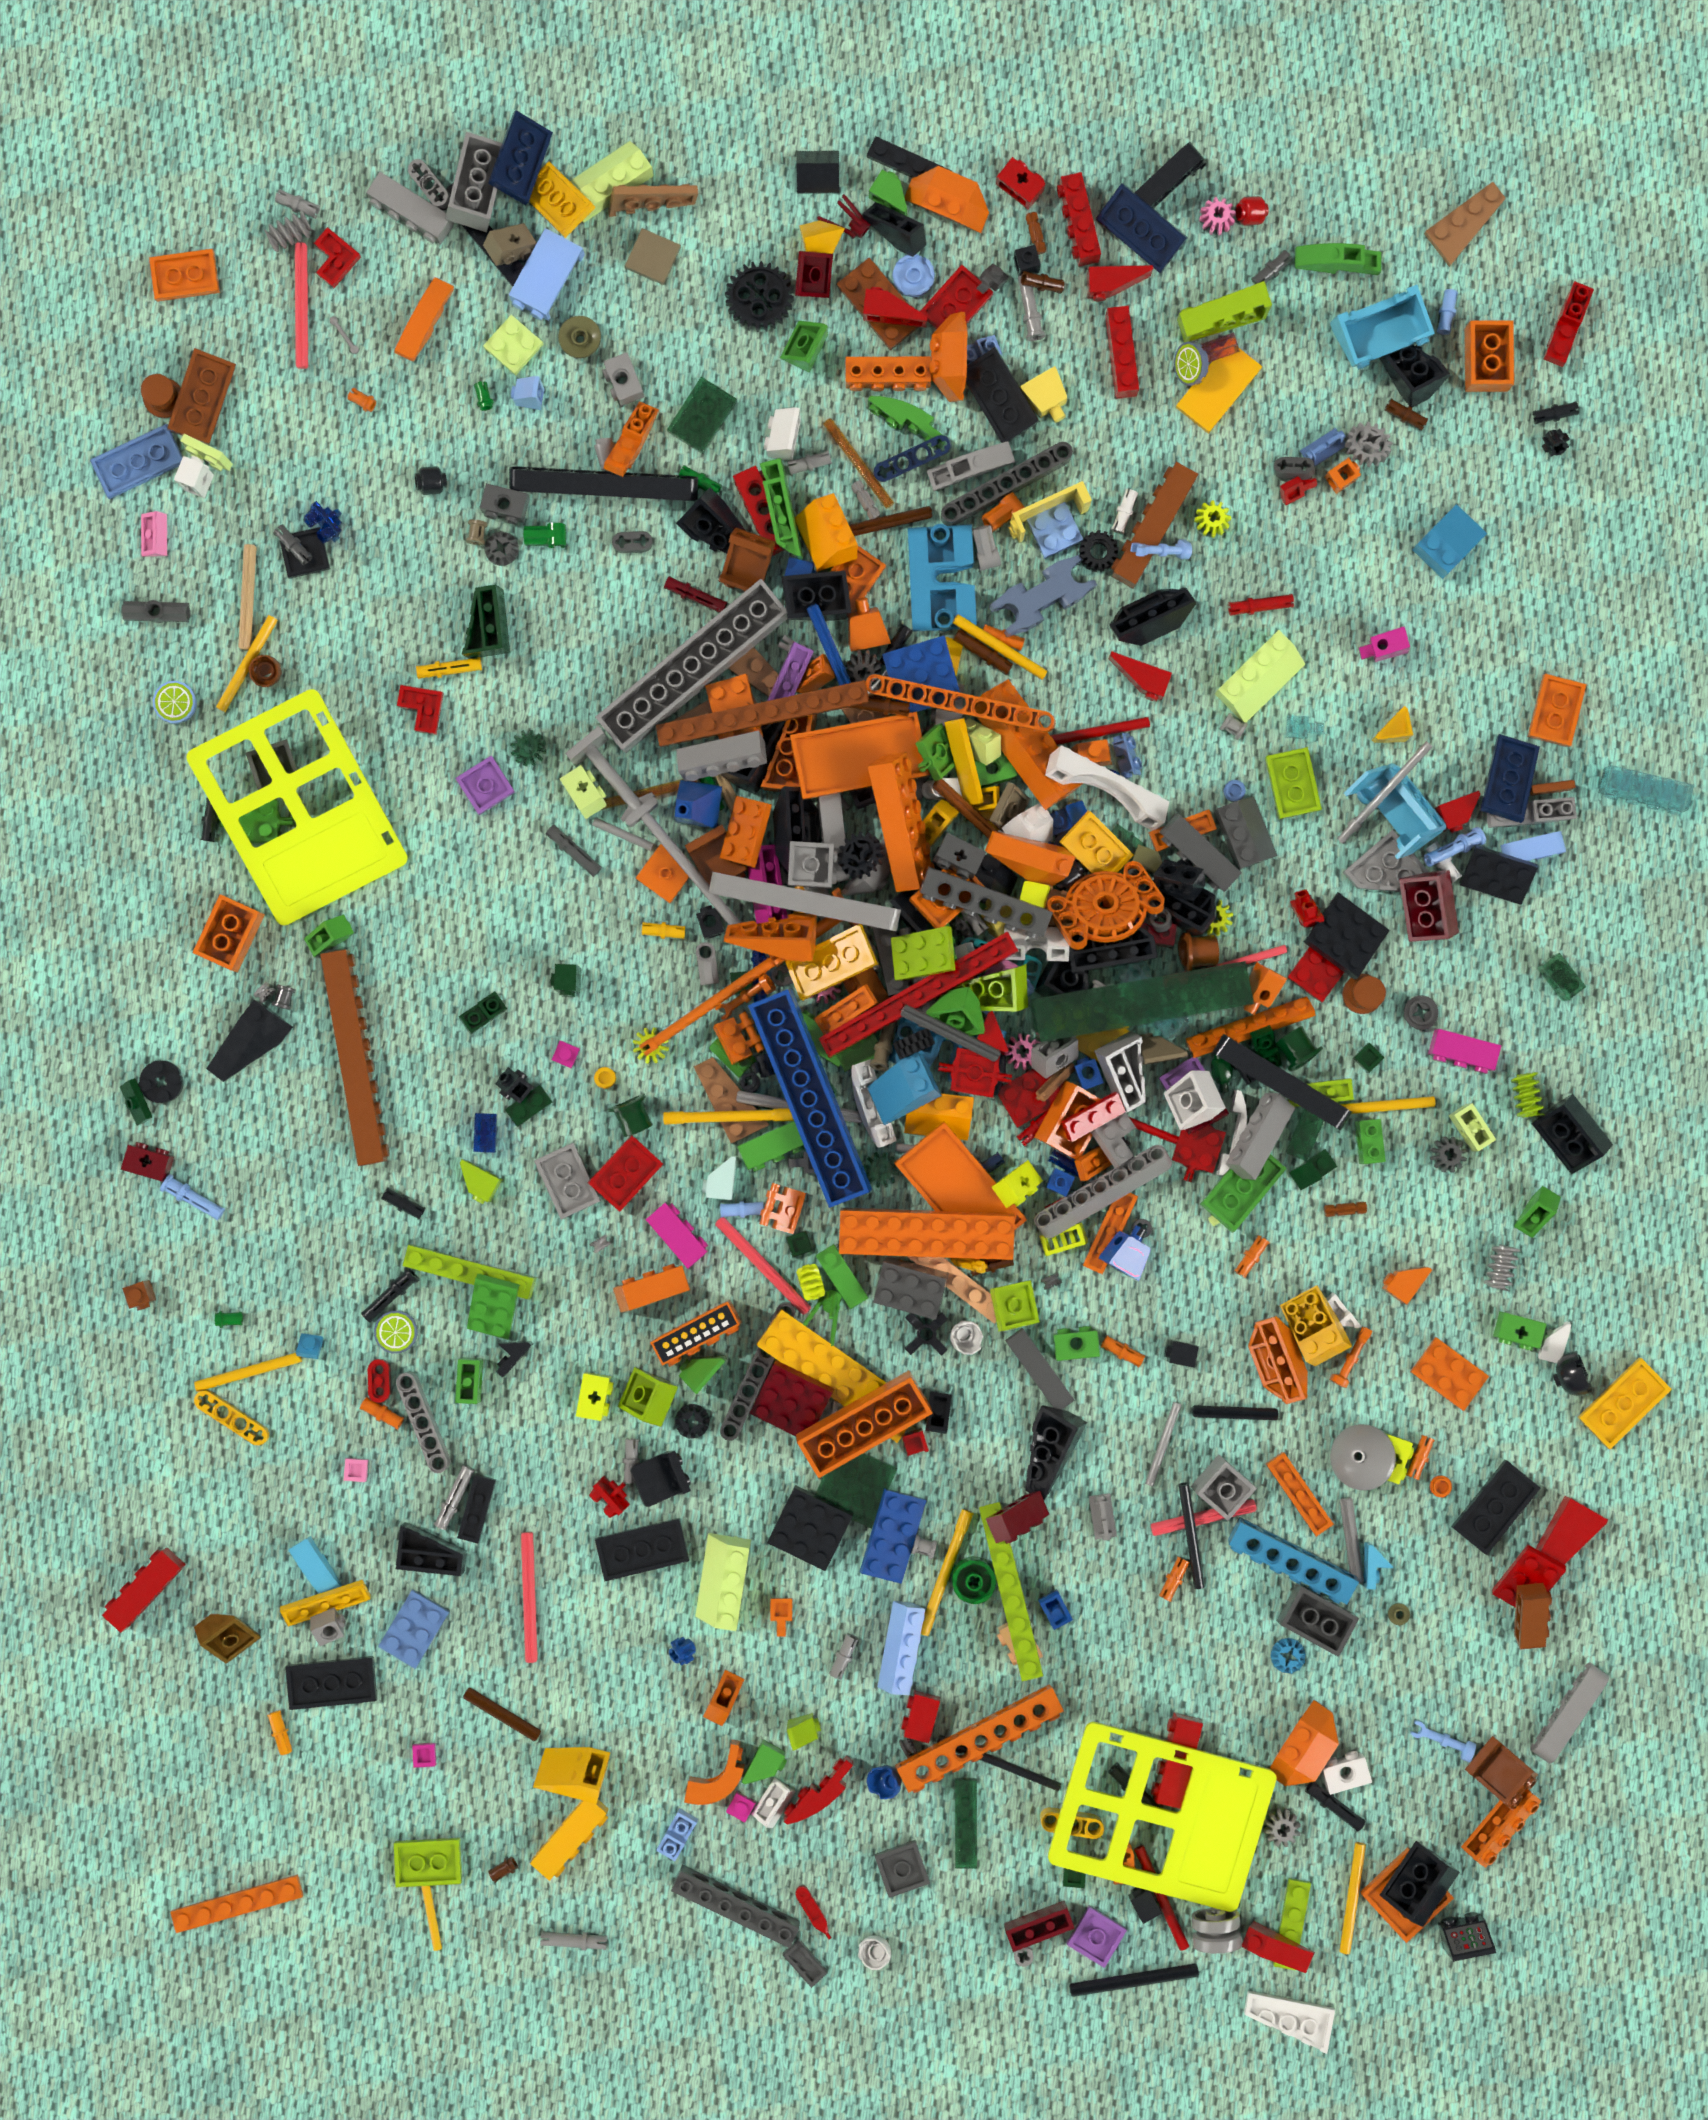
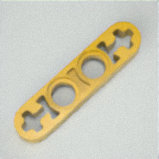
M203 1390L195 1395L194 1404L198 1409L251 1444L262 1445L268 1441L269 1431L265 1426L212 1391ZM208 1395L207 1400L213 1404L215 1401H218V1403L210 1411L209 1409L212 1406L208 1403L202 1405L200 1396ZM220 1406L228 1408L229 1413L227 1417L222 1418L218 1415L217 1410ZM239 1417L244 1418L247 1422L243 1430L238 1429L235 1425L236 1419ZM253 1424L254 1427L252 1428V1430H254L255 1432L261 1430L262 1436L264 1438L255 1440L256 1435L254 1433L249 1432L247 1435L245 1434V1432H247Z

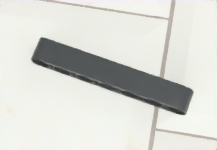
M1059 442L947 503L941 511L942 523L946 526L957 525L1001 501L1011 492L1016 493L1067 465L1071 460L1072 446L1067 442ZM1063 450L1068 456L1061 458L1057 455V452ZM1042 460L1047 461L1049 466L1042 468L1038 462ZM1021 471H1028L1031 476L1023 478L1019 473ZM1009 481L1012 487L1008 489L1003 488L1001 482ZM985 491L992 492L993 497L990 499H986L983 497L982 493ZM967 501H971L974 503L975 507L972 509H967L964 507L963 504ZM952 511L956 514V517L948 519L945 513Z
M782 1302L781 1304H779L769 1325L774 1320L776 1315L779 1313L780 1308L783 1306L790 1307L792 1310L791 1316L794 1317L796 1311L793 1304H791L790 1302ZM758 1347L720 1428V1434L725 1440L732 1441L738 1437L775 1359L772 1356L765 1357L761 1353L760 1347ZM755 1365L763 1367L764 1374L757 1377L752 1373V1368ZM746 1385L753 1386L755 1389L754 1395L746 1396L743 1393V1387ZM736 1405L744 1406L745 1414L742 1416L736 1415L734 1407ZM729 1424L736 1428V1433L731 1436L727 1435L724 1430L725 1426Z

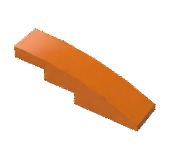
M434 277L411 315L394 353L414 362L431 337L434 325L442 315L445 303L452 295L453 285Z

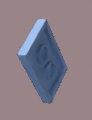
M412 1589L378 1647L416 1669L450 1611Z

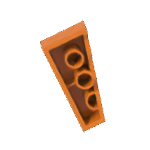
M817 714L786 720L782 735L776 745L774 756L769 763L767 774L761 784V788L765 791L781 792L784 786L800 787L790 735L814 731Z

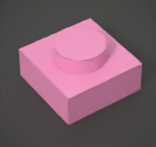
M346 1458L344 1481L366 1482L369 1459Z

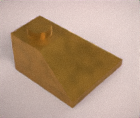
M210 1614L194 1626L200 1646L225 1664L261 1638L256 1631L233 1615Z

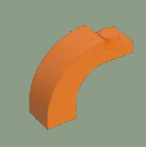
M732 1739L727 1765L718 1776L709 1779L689 1776L684 1803L695 1805L712 1804L722 1800L736 1788L745 1764L736 1763V1761H741L743 1748L739 1747L740 1741Z

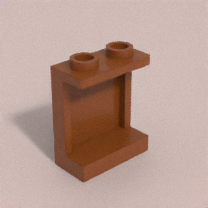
M735 528L730 535V546L722 574L719 576L718 581L729 588L736 587L745 592L760 579L765 583L776 541Z
M723 825L685 845L700 874L709 885L712 872L745 878V873L748 872L746 865L720 858L726 836V830Z
M1493 1736L1465 1768L1471 1776L1477 1779L1509 1808L1512 1806L1516 1807L1523 1799L1522 1794L1526 1789L1530 1790L1537 1782L1536 1777L1538 1776L1536 1772Z

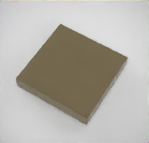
M642 228L625 264V269L664 285L681 249V245Z
M1008 782L989 821L1004 832L1002 827L1025 811L1030 798L1015 784Z

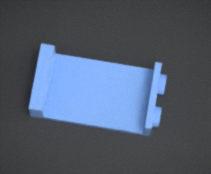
M545 228L509 293L512 305L522 311L524 308L531 311L530 314L538 320L544 318L549 321V311L576 261L581 262L585 256L583 248Z

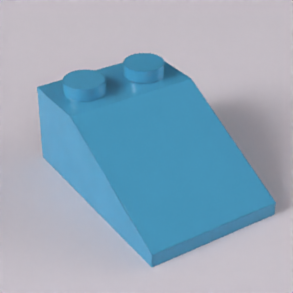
M1456 504L1412 551L1443 579L1487 533Z
M918 1052L896 1063L867 1087L884 1125L942 1096L925 1058Z

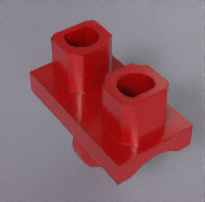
M1307 889L1294 893L1295 900L1290 901V904L1301 926L1306 928L1313 927L1316 922L1324 921V916L1311 895H1309Z
M605 1476L593 1486V1490L589 1494L594 1502H598L602 1498L606 1501L608 1505L603 1510L609 1518L616 1514L619 1516L630 1505L625 1499L627 1494L622 1490L626 1484L622 1482L618 1486L614 1480L610 1482Z

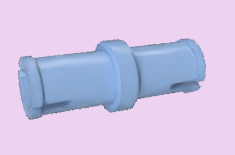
M1446 289L1444 291L1442 307L1439 309L1440 319L1437 329L1438 334L1449 335L1451 333L1452 320L1456 315L1455 304L1458 292L1454 289Z
M740 1201L734 1204H720L721 1217L740 1216V1218H745L747 1215H760L761 1210L764 1209L763 1201L751 1203Z

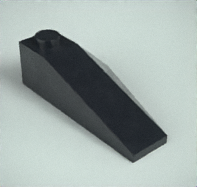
M1411 345L1380 357L1399 394L1412 408L1430 399L1450 376L1448 370L1434 355L1429 356L1422 351V347H1417V345Z
M711 487L676 523L691 539L696 542L701 540L709 544V549L714 552L718 549L726 554L728 553L729 539L735 528L745 530L726 502Z
M1081 935L1073 936L1072 940L1077 942ZM1070 956L1069 961H1049L1034 991L1051 1002L1080 1007L1088 990L1089 971L1072 973Z
M253 1000L206 1069L224 1082L281 1044L293 1026L260 1001Z
M1044 1405L1041 1406L1032 1426L1033 1438L1032 1444H1030L1031 1456L1030 1465H1028L1025 1491L1029 1493L1040 1491L1043 1500H1046L1078 1443L1087 1424L1086 1421L1069 1411Z

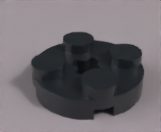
M153 1061L142 1070L138 1085L148 1100L155 1103H167L180 1095L184 1081L181 1070L174 1063L169 1061ZM164 1076V1081L167 1083L166 1086L161 1085L158 1087L157 1078Z

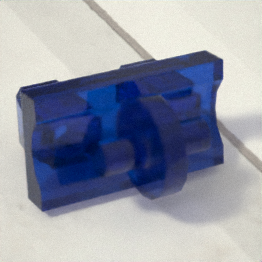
M317 501L312 503L310 511L304 515L303 520L306 525L311 528L318 523L321 526L316 535L322 543L333 540L335 543L340 539L339 534L342 530L339 526L342 525V522L338 517L341 516V511L339 509L332 511L329 507L323 509Z
M475 1113L473 1152L496 1153L497 1114Z

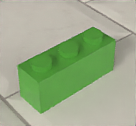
M794 1121L737 1146L747 1169H753L754 1172L765 1168V1162L772 1160L773 1163L785 1159V1153L792 1151L793 1154L805 1150Z

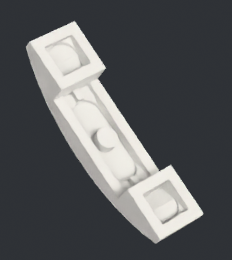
M871 1059L852 1065V1087L862 1122L873 1142L880 1148L897 1140L891 1122L886 1125L883 1124L867 1087L873 1083L872 1081L877 1080L874 1069L870 1067Z
M1239 1090L1234 1091L1230 1112L1238 1113L1230 1153L1235 1148L1241 1133L1247 1126L1245 1099L1242 1091ZM1220 1154L1216 1175L1223 1176L1230 1169L1226 1165L1229 1158L1228 1154Z

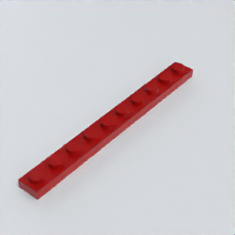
M1007 931L956 960L954 971L929 975L818 1039L827 1056L831 1058L902 1018L901 1011L905 1005L918 1009L1019 952Z

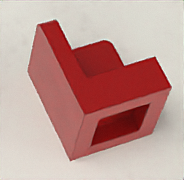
M922 1428L902 1435L908 1456L922 1451H929Z

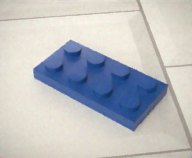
M884 1488L859 1571L861 1574L902 1584L927 1500Z

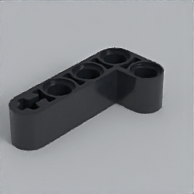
M1189 142L1134 193L1154 209L1190 174L1194 176L1198 169L1202 170L1207 162L1193 144Z

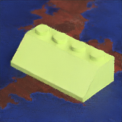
M631 141L570 181L596 207L583 220V223L609 206L613 186H639L654 176L652 166L641 150Z
M1278 630L1216 691L1215 695L1245 723L1305 663L1295 645Z
M708 1533L695 1617L714 1628L731 1631L737 1630L751 1545L750 1539Z

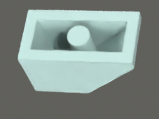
M730 1157L709 1174L707 1180H703L702 1193H706L707 1198L732 1200L737 1157Z

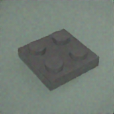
M916 1840L874 1854L889 1898L930 1884Z

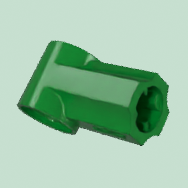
M549 523L547 526H524V545L547 546L549 548L561 546V548H565L566 524Z

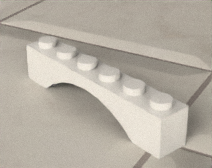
M1062 745L1050 754L1045 776L1062 785L1084 783L1103 789L1122 803L1136 823L1152 831L1165 823L1169 801L1160 795L1144 789L1142 786L1115 774L1106 767L1100 766Z

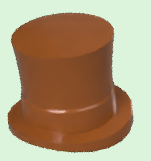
M162 374L149 375L141 385V395L145 407L152 415L158 418L171 417L181 387L174 380Z
M1185 932L1180 936L1178 954L1184 970L1187 973H1191L1193 967L1218 965L1219 945L1214 934L1191 937L1188 932Z
M1361 974L1356 980L1350 978L1345 983L1342 992L1346 1007L1357 1014L1373 1012L1384 1001L1386 989L1382 981L1369 974Z

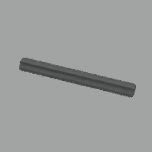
M905 1005L901 1011L902 1017L993 1062L1000 1056V1050L909 1005Z

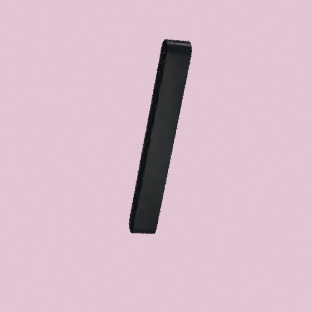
M515 466L509 467V489L521 492L695 501L698 500V477L626 472L622 477L610 471Z

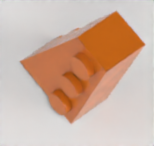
M673 1263L662 1267L663 1272L655 1274L653 1270L643 1273V1278L635 1280L632 1277L623 1280V1285L613 1288L620 1312L630 1311L689 1291L690 1288L683 1267H675Z

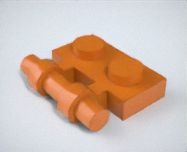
M747 1012L739 1014V1018L742 1021L739 1024L732 1017L715 1024L713 1027L732 1065L750 1058L753 1055L750 1050L752 1047H755L757 1053L765 1050L762 1039L753 1026L755 1023L752 1018H749ZM746 1030L750 1040L746 1041L741 1031Z
M772 1183L770 1191L767 1190L766 1197L768 1198L764 1209L761 1210L760 1215L762 1217L759 1224L768 1226L771 1218L774 1219L772 1228L794 1234L806 1193L784 1186L782 1194H778L780 1185ZM779 1200L780 1202L777 1208V1212L774 1213L772 1212L775 1201Z

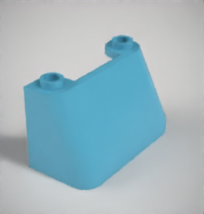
M1418 285L1407 288V292L1395 294L1389 299L1363 309L1351 311L1349 314L1348 312L1339 314L1330 322L1332 331L1352 367L1357 366L1359 370L1369 366V361L1413 344H1417L1418 347L1430 342L1429 338L1435 332Z

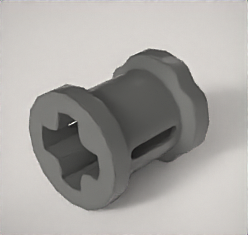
M277 984V995L271 1005L290 1010L289 1004L292 994L295 993L296 989Z

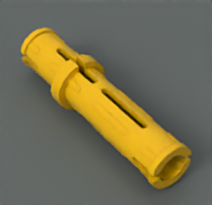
M480 657L442 663L435 661V664L416 666L418 679L436 676L437 678H442L443 675L482 671Z

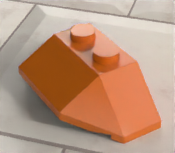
M940 166L911 179L904 197L905 201L979 233L982 232L989 215L978 182Z
M965 312L950 314L932 334L930 341L931 362L929 370L931 372V380L949 402L963 401L964 399L963 391L967 377L968 332Z
M1277 1316L1257 1321L1248 1348L1263 1387L1282 1399L1286 1404L1307 1399L1308 1371L1291 1329Z
M1313 1700L1270 1767L1275 1773L1278 1782L1284 1786H1291L1317 1780L1339 1745L1333 1712Z

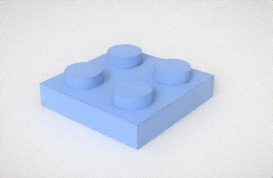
M1066 502L1026 520L1044 559L1083 541Z

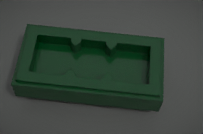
M134 1078L121 1085L120 1089L125 1098L126 1107L130 1110L136 1125H141L151 1119L152 1114L137 1080Z

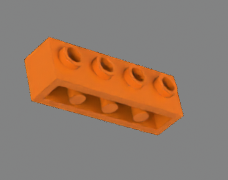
M931 356L846 357V388H850L851 391H862L863 388H871L872 391H883L884 388H892L894 391H904L905 388L925 391L926 388L931 387V372L929 370Z
M1526 1789L1522 1794L1523 1799L1516 1807L1512 1806L1509 1808L1500 1800L1461 1846L1464 1851L1486 1868L1495 1862L1497 1854L1501 1849L1506 1848L1510 1844L1511 1837L1516 1831H1520L1525 1825V1820L1538 1810L1541 1800L1530 1790Z

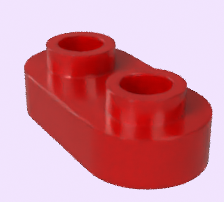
M376 1359L369 1364L367 1369L368 1396L373 1402L381 1403L386 1401L391 1395V1368L386 1360ZM377 1366L383 1367V1372L381 1374L377 1373ZM378 1387L383 1388V1395L377 1394Z

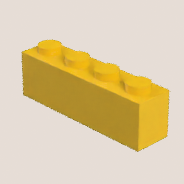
M581 1800L535 1854L530 1865L549 1881L553 1876L559 1877L566 1868L564 1863L568 1859L572 1861L579 1853L578 1847L581 1843L587 1844L594 1835L593 1829L596 1826L601 1827L608 1819L606 1814L609 1808L599 1800L597 1804Z

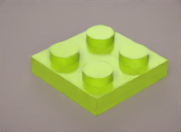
M1031 1280L990 1289L998 1332L1040 1323Z

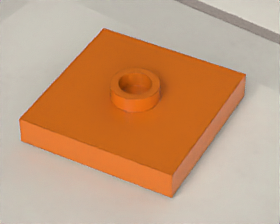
M660 844L636 876V879L671 904L688 881L689 876L663 845Z

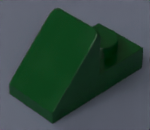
M1323 1149L1290 1171L1289 1174L1299 1189L1303 1190L1323 1179L1322 1177L1335 1169L1337 1165L1327 1150Z

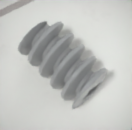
M300 210V218L293 213V221L284 217V225L277 220V228L269 224V232L264 229L271 246L276 252H279V244L284 249L287 248L286 241L291 245H295L294 237L299 242L302 241V234L310 238V230L312 231L302 210Z
M1499 1244V1246L1492 1247V1250L1497 1254L1490 1255V1258L1495 1263L1488 1264V1267L1493 1271L1486 1272V1275L1491 1280H1485L1484 1284L1492 1288L1509 1291L1505 1286H1512L1513 1283L1507 1280V1278L1515 1276L1509 1270L1517 1268L1511 1261L1519 1259L1513 1253L1520 1252L1521 1250Z

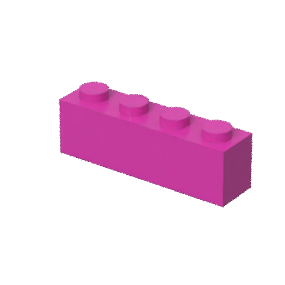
M761 845L756 867L747 866L749 879L782 886L779 860L775 854V845ZM753 902L757 924L767 922L768 918L775 917L776 920L788 918L787 911L784 908Z

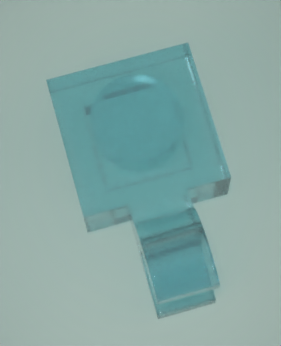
M1287 715L1285 738L1307 739L1308 733L1322 734L1324 732V723H1309V716Z

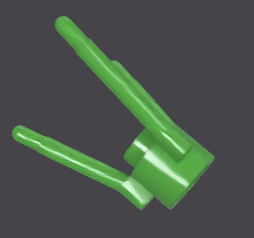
M834 1290L826 1291L824 1297L822 1296L818 1299L817 1304L803 1322V1325L807 1326L822 1305L823 1310L830 1313L829 1319H833L830 1336L831 1346H834L838 1313L842 1299L841 1294Z

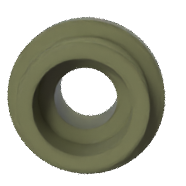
M1395 1603L1388 1610V1618L1395 1625H1403L1408 1622L1410 1611L1404 1604ZM1398 1611L1403 1612V1616L1401 1618H1396V1613Z

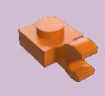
M792 1598L770 1599V1621H777V1637H786V1621H792Z

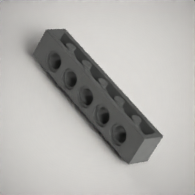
M929 866L919 890L923 894L922 898L933 902L936 899L944 901V906L955 909L956 906L964 908V913L976 917L977 913L985 916L984 920L994 924L997 921L1006 923L1005 928L1016 932L1018 928L1025 930V935L1035 939L1038 938V935L1044 937L1053 914L1048 909ZM942 883L950 885V891L945 895L938 892V887ZM969 891L970 899L967 902H961L959 900L960 892ZM983 898H988L991 900L990 907L985 910L979 907L980 901ZM1005 905L1011 907V914L1007 917L1000 915V909ZM1024 913H1030L1032 916V920L1028 924H1022L1020 921Z
M683 1864L672 1885V1892L788 1948L791 1947L799 1930V1920Z

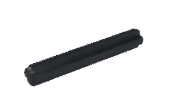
M1194 1405L1192 1408L1193 1417L1276 1421L1279 1414L1276 1408Z

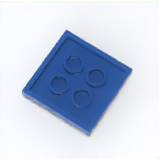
M945 636L882 654L888 677L960 692ZM901 684L894 685L892 689L893 694H901L903 687ZM921 688L916 689L913 693L915 700L921 699L924 695ZM938 693L934 697L937 705L942 704L945 700L943 693ZM910 703L909 713L923 711L932 707Z

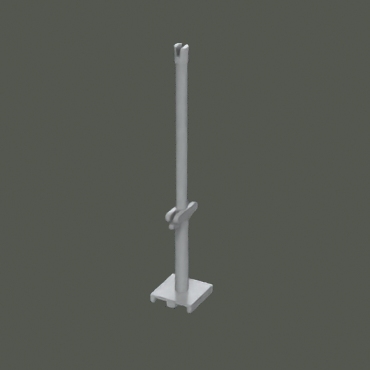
M599 726L565 753L575 767L588 757L628 805L620 819L623 822L625 821L629 827H633L642 820L729 925L742 923L718 895L708 893L710 887L708 882L652 817L650 812L658 806V801L654 798L655 795L651 792L638 798L599 752L598 748L608 741V738Z

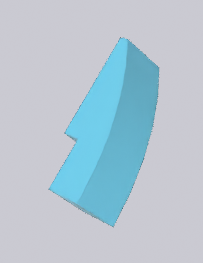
M311 1536L289 1549L295 1562L318 1594L342 1586L325 1555L321 1554Z

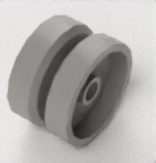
M1207 1908L1192 1913V1928L1196 1930L1193 1934L1194 1948L1197 1951L1212 1954L1228 1953L1242 1947L1241 1932L1237 1930L1240 1927L1239 1912L1236 1910L1228 1912L1216 1908Z

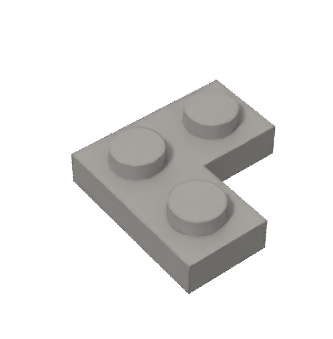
M1126 1112L1091 1132L1114 1168L1119 1167L1134 1156L1122 1139V1137L1136 1128Z

